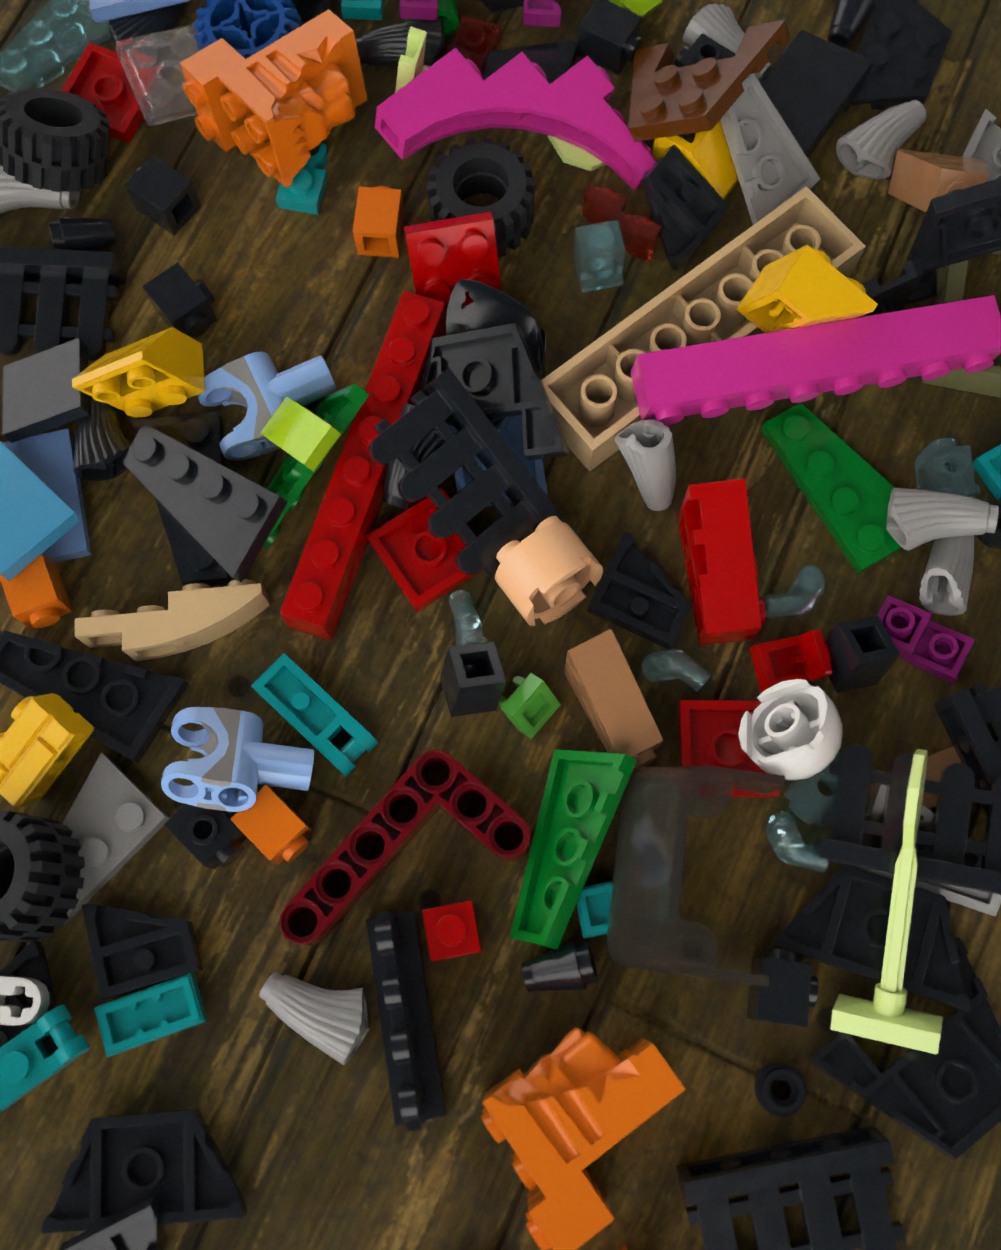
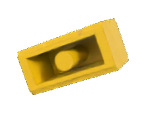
M54 693L34 697L29 696L23 699L11 713V717L15 721L6 732L0 733V794L14 807L20 808L40 801L94 731V727L79 713H75L66 701Z

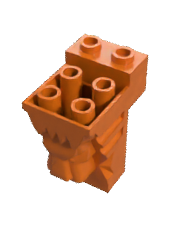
M329 9L247 59L221 38L180 62L186 80L182 84L183 90L189 101L196 108L198 116L195 117V123L203 137L207 141L213 139L225 152L237 146L244 155L249 153L256 159L258 166L267 177H275L285 188L293 184L295 176L306 165L311 156L309 151L318 146L323 140H326L333 127L352 120L355 117L356 107L368 100L354 30Z
M575 1027L565 1035L551 1053L542 1055L525 1074L518 1069L485 1092L482 1102L485 1108L482 1110L483 1114L480 1117L498 1144L507 1139L515 1151L512 1154L514 1159L512 1165L530 1191L527 1194L528 1212L525 1215L528 1222L526 1226L541 1250H550L551 1248L553 1250H577L615 1220L607 1199L586 1170V1167L686 1090L652 1042L642 1038L629 1049L624 1048L616 1055L595 1034L583 1032Z

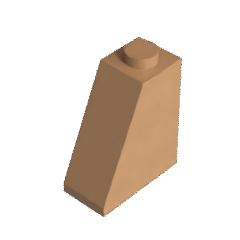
M897 149L888 194L926 212L931 199L943 196L953 190H962L988 181L989 172L983 159Z
M609 629L568 650L564 674L608 753L626 754L637 759L633 771L655 760L657 756L654 751L660 747L664 740L612 630Z

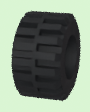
M36 88L22 89L19 92L6 94L5 98L0 99V166H3V171L8 175L14 176L15 180L41 190L78 192L80 189L88 190L93 188L94 184H100L104 180V176L107 175L109 120L106 119V114L103 110L98 109L97 105L91 101L64 91Z
M484 138L483 143H475V139L465 140V146L462 147L456 143L449 147L448 156L441 154L436 159L437 167H431L429 183H427L431 222L491 211L498 258L506 255L507 248L516 250L521 245V238L526 239L528 237L531 224L534 221L535 178H532L530 164L524 163V156L518 150L511 153L509 144L501 142L499 145H494L493 139ZM480 193L491 194L500 199L492 205L483 207L472 206L464 202L469 196Z
M0 811V940L35 942L39 938H47L54 934L55 926L62 927L68 920V910H75L79 901L76 894L78 888L83 889L84 878L80 877V871L85 867L83 856H78V852L81 849L79 840L72 838L73 831L68 826L61 825L59 821L12 811Z

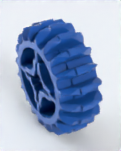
M205 0V8L197 9V21L193 23L194 44L197 52L223 38L241 56L247 59L302 26V20L291 0ZM247 32H250L251 38H248Z

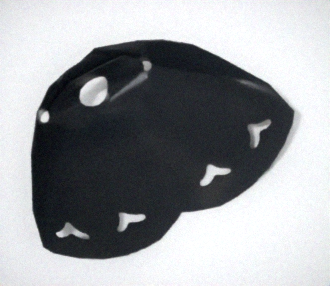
M460 279L450 296L447 308L446 336L463 333L460 330V325L466 330L474 331L515 323L522 329L541 380L545 378L546 333L541 328L540 320L523 304L506 293L479 281ZM468 291L469 296L474 302L462 309L461 305L466 300L465 292ZM539 348H540V361H539V358H538ZM506 417L491 419L490 422L495 426Z

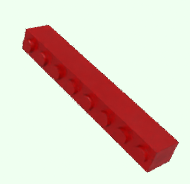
M404 290L402 292L365 389L370 395L354 417L280 610V615L291 629L329 641L333 640L368 545L366 535L373 532L383 505L384 492L382 491L386 464L380 465L375 463L368 453L369 444L379 435L373 427L383 419L391 426L399 419L404 403L414 405L410 398L419 390L431 340L446 334L445 302Z

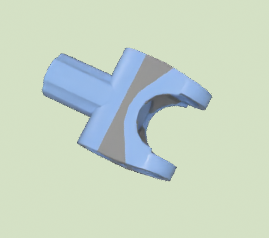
M254 352L229 362L204 377L205 392L197 395L200 404L206 407L235 404L247 408L243 421L234 427V431L227 434L220 442V449L226 459L241 461L279 449L277 445L260 434V432L286 397L301 406H305L337 392V389L321 355L278 373L268 353Z
M189 707L175 715L171 727L172 737L181 745L191 747L190 750L200 752L205 757L178 761L165 767L162 774L161 787L164 793L171 799L205 809L240 812L254 805L258 785L308 791L313 769L314 750L263 743L264 723L254 713L227 708ZM196 723L200 724L204 729L189 731L184 729L182 725ZM185 778L194 784L183 786L175 783L173 779Z

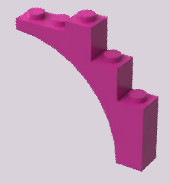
M454 48L376 108L375 129L401 160H404L430 143L458 133L500 128L523 129L549 135L579 147L612 168L634 191L642 186L641 179L656 162L652 151L646 143L634 141L622 114L608 105L615 87L611 84L607 72L602 67L596 66L588 55L549 84L542 68L538 64L531 62L523 52L483 80L476 64L470 59H465L457 48Z

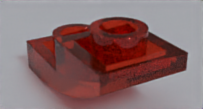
M462 15L452 46H446L443 57L454 48H457L465 59H470L476 64L482 75L490 51H495L501 36L500 25Z
M587 183L584 189L582 210L584 218L609 242L623 251L651 263L657 249L661 226L652 223L643 216H632L625 213L627 197L619 195L610 188H600Z

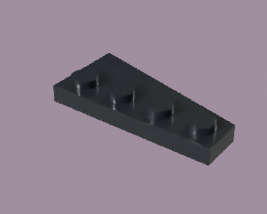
M143 423L121 461L233 579L241 583L288 501L145 423Z
M4 631L0 637L1 684L25 698L51 693L59 695L73 708L75 713H79L94 727V731L90 735L91 737L136 763H139L189 685L185 679L157 674L130 664L124 665L106 660L97 655L86 652L80 653L63 648L60 645L9 631Z

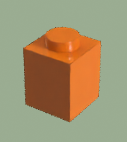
M359 186L353 225V235L358 255L399 258L405 217L401 189H391L387 186Z
M44 553L9 582L0 574V581L13 617L28 628L52 626L60 620V616L73 612L58 567Z
M267 785L257 793L256 801L252 807L237 812L230 819L269 861L278 865L284 859L288 863L295 860L308 847L310 842L306 838L313 832L305 821Z

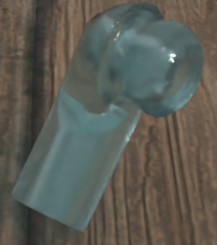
M806 566L799 571L798 578L788 593L765 595L766 617L801 615L810 612L825 589L824 573L822 570L815 566Z
M464 590L452 593L448 598V603L455 621L456 646L489 642L488 637L482 634V623L470 594Z
M679 649L650 653L644 658L641 666L643 677L650 682L680 678L696 692L702 688L712 675Z
M784 811L772 814L766 827V834L778 859L785 864L824 873L829 861L812 858L814 845L804 843L795 826V818L790 813Z

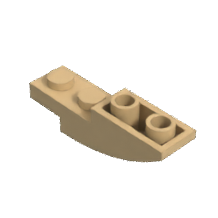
M243 579L242 583L233 580L228 583V586L214 588L201 583L188 584L182 587V591L168 592V610H165L162 606L147 605L137 608V613L120 614L115 610H96L91 612V617L75 618V637L89 648L122 645V651L135 661L162 658L203 646L233 632L270 606V596L261 583L256 584L255 581Z

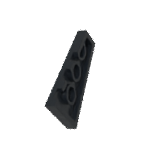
M218 411L131 420L135 435L138 434L143 423L225 466L224 455L220 449V442L223 439V422ZM155 497L181 583L184 586L194 583L207 585L229 583L231 581L230 575Z

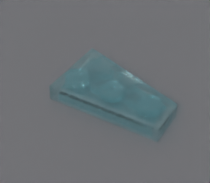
M49 0L0 53V85L11 92L43 87L64 74V66L82 56L89 42L100 45L111 38L107 21L95 23L90 12L88 0Z

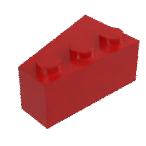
M745 478L689 485L677 521L699 646L753 640L762 628V624L766 622V609L763 598L758 597V567L753 553Z

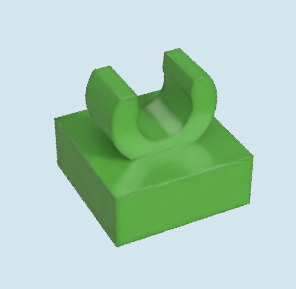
M530 673L526 679L515 676L512 681L517 686V689L508 699L501 695L499 704L501 710L517 730L529 739H532L561 704L546 683Z

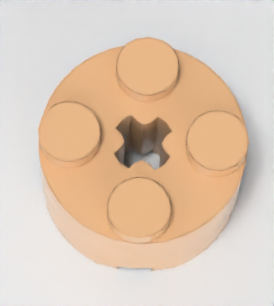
M557 516L546 518L537 526L534 533L521 542L514 540L507 543L496 555L500 565L495 574V581L530 626H535V619L540 618L544 624H547L571 611L586 598L582 589L587 583L591 581L596 586L603 574L601 564L567 523L561 522Z

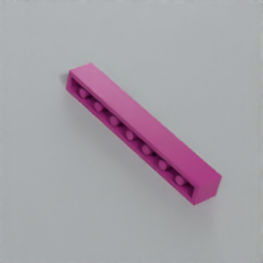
M995 295L638 354L630 373L641 421L655 419L666 426L680 422L684 419V416L701 413L703 418H713L727 413L729 408L746 406L747 410H759L772 405L776 400L790 398L792 403H800L818 396V393L834 391L835 395H846L856 392L864 385L878 383L880 388H887L898 385L910 377L921 376L922 380H933L947 375L951 370L963 368L966 373L979 372L991 367L994 364L993 360L1001 354V316Z

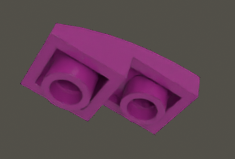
M888 595L878 616L900 652L899 658L954 685L974 645L975 639L930 621L932 613Z

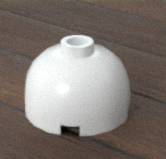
M793 679L782 681L764 690L757 697L761 704L752 715L746 710L741 719L738 736L742 750L763 771L786 780L807 779L826 768L834 760L841 747L843 725L837 708L820 687L811 686L807 680Z

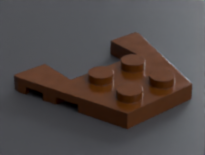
M785 19L748 26L735 56L720 60L705 58L693 65L677 67L671 65L675 56L669 43L636 49L628 129L634 141L712 130L744 92L742 82L747 76L752 73L761 72L769 62L767 52L775 43L782 46L789 38L790 33Z

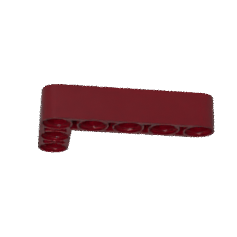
M434 749L427 751L411 765L285 906L279 921L281 933L293 944L311 946L324 940L439 809H442L492 855L506 862L519 860L528 851L531 838L529 825L450 754L443 750ZM434 764H443L450 770L448 780L439 786H431L424 781L427 768ZM472 794L479 795L486 801V809L483 814L476 818H467L459 811L462 799ZM410 799L416 802L418 806L417 814L410 822L399 823L393 819V808L400 800ZM514 826L522 833L523 841L515 850H503L496 844L495 835L502 827ZM372 835L381 836L385 843L382 855L375 860H364L360 852L363 840ZM337 872H347L351 879L349 892L341 898L331 897L327 887L329 879ZM309 908L316 914L317 927L309 936L302 937L295 930V918L302 910Z

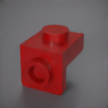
M820 629L812 630L799 636L759 643L749 647L760 692L782 681L802 679L807 680L809 683L832 675L830 650L824 642Z

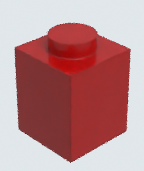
M472 900L422 910L430 960L432 962L482 953Z

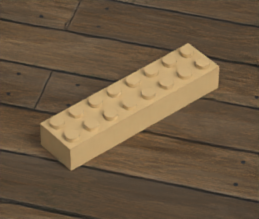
M807 186L542 379L567 446L589 472L619 450L614 439L621 430L637 421H641L630 373L638 354L763 334L764 332L738 312L736 308L766 265L805 245L824 252L830 258L831 265L845 277L853 274L866 246Z

